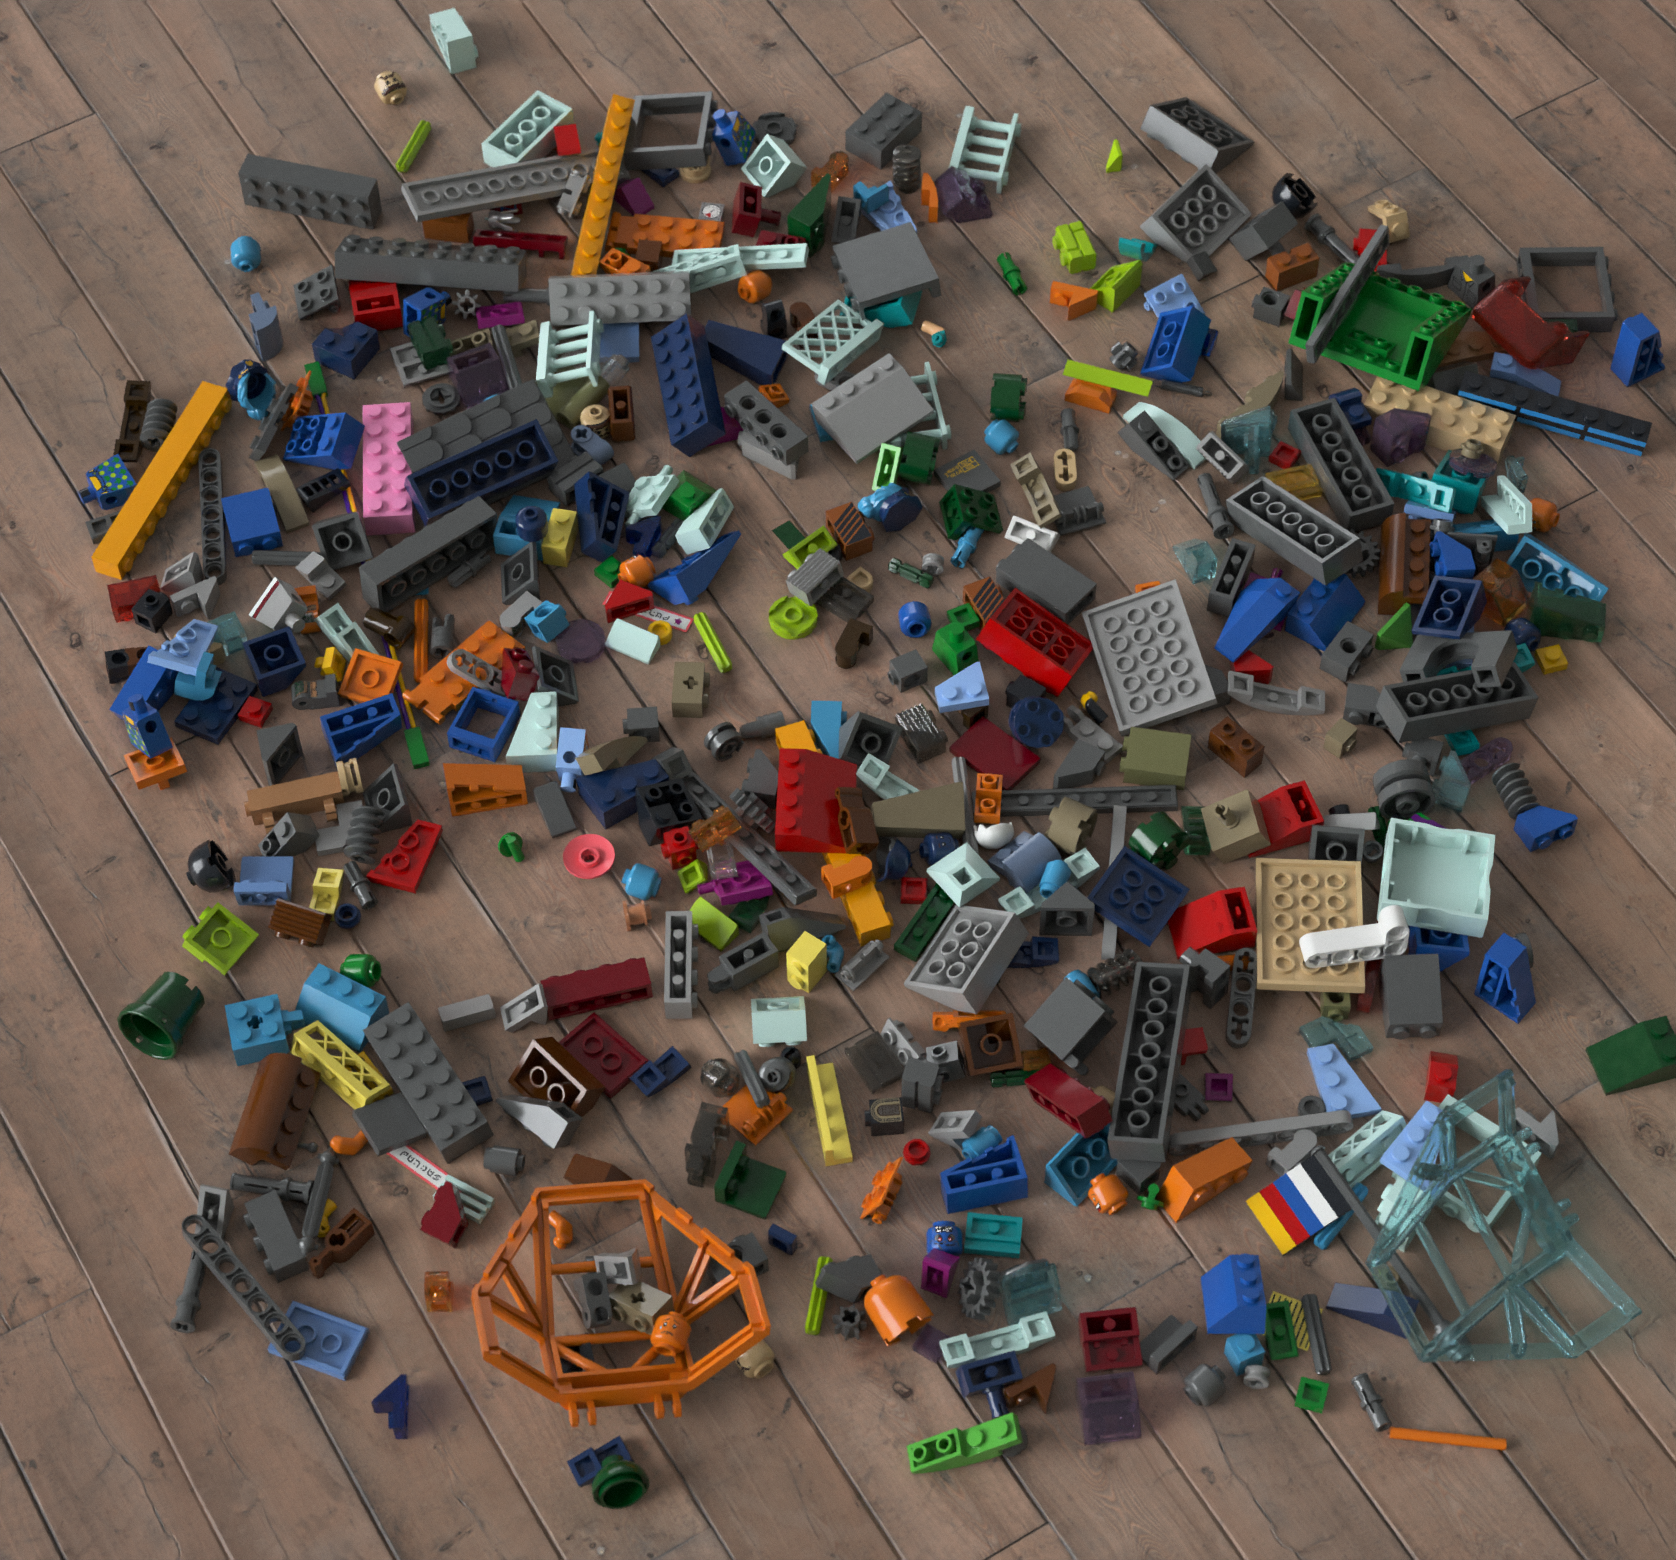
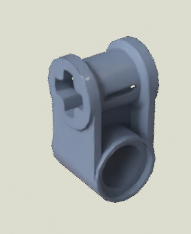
M578 425L572 429L571 439L573 442L571 447L577 456L587 452L601 466L614 457V451L610 444L600 438L585 425Z

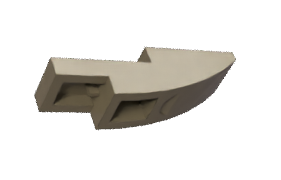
M536 320L505 329L514 358L523 356L522 349L539 344L540 329ZM489 328L445 343L449 363L486 364L501 361L493 334Z
M1279 371L1273 376H1268L1263 383L1249 389L1245 395V405H1240L1235 412L1219 420L1216 435L1222 440L1221 423L1224 420L1226 441L1239 432L1243 436L1248 437L1256 431L1272 413L1266 406L1274 409L1278 402L1284 373Z

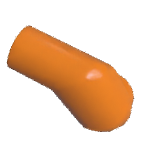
M361 1130L354 1138L334 1136L330 1141V1147L338 1154L352 1156L357 1154L368 1143V1140Z
M553 1210L549 1213V1224L556 1229L557 1235L553 1239V1244L559 1249H565L567 1244H570L573 1240V1226L556 1210Z

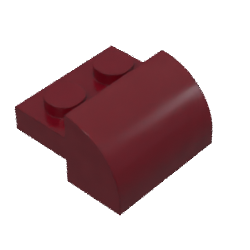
M1136 1307L1079 1314L1080 1346L1083 1351L1086 1373L1143 1366Z

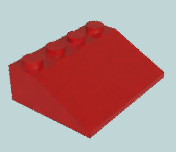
M1014 588L976 638L983 647L996 653L1004 662L1020 670L1025 677L1046 688V692L1055 695L1057 698L1093 650L1090 640L1017 588Z
M780 748L775 824V848L777 852L846 854L838 824L840 807L838 799L835 797V789L837 787L856 788L857 764L808 749Z

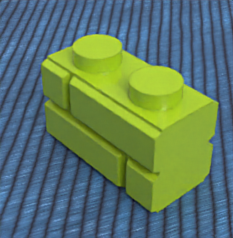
M1076 221L1069 225L1057 226L1052 242L1054 249L1060 251L1062 266H1066L1070 274L1094 269L1096 267L1097 254L1082 222Z

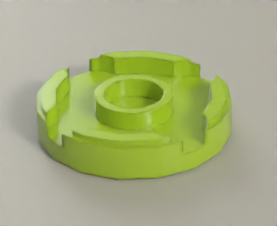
M788 596L781 597L773 603L769 610L771 629L778 636L785 639L796 640L804 638L811 634L817 626L818 614L816 606L814 604L809 606L796 596L790 598Z

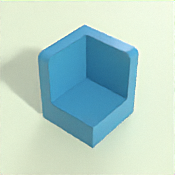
M859 181L853 185V198L861 199V209L869 214L889 202V186L884 184L879 188L876 186L867 188Z

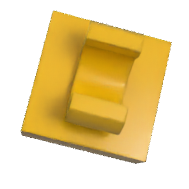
M335 647L326 648L324 657L316 658L314 667H321L320 674L322 676L335 674L336 680L339 682L343 679L346 660Z

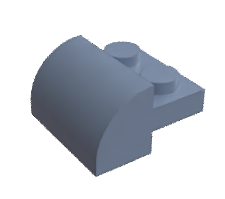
M258 292L250 295L254 313L249 314L256 348L262 361H266L275 357L281 351L283 338L276 306L270 307L268 301H263Z
M1023 831L987 861L992 870L1007 877L1009 885L1014 888L1020 886L1027 894L1040 883L1047 863L1054 860L1062 861V858L1056 847L1043 834L1038 832L1033 836Z

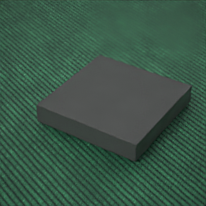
M401 1092L353 1110V1118L377 1156L426 1138L427 1131Z

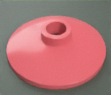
M584 834L577 836L567 844L563 852V861L566 869L572 875L581 879H595L603 876L611 869L615 861V852L612 844L606 838L596 834Z

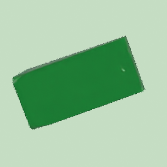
M1289 1300L1266 1304L1265 1339L1271 1361L1299 1357Z

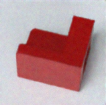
M1203 1027L1186 1029L1180 1065H1185L1186 1058L1189 1055L1207 1053L1208 1046Z

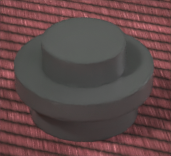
M1434 518L1433 524H1430V529L1434 530V534L1441 531L1447 535L1448 532H1454L1455 530L1453 521Z

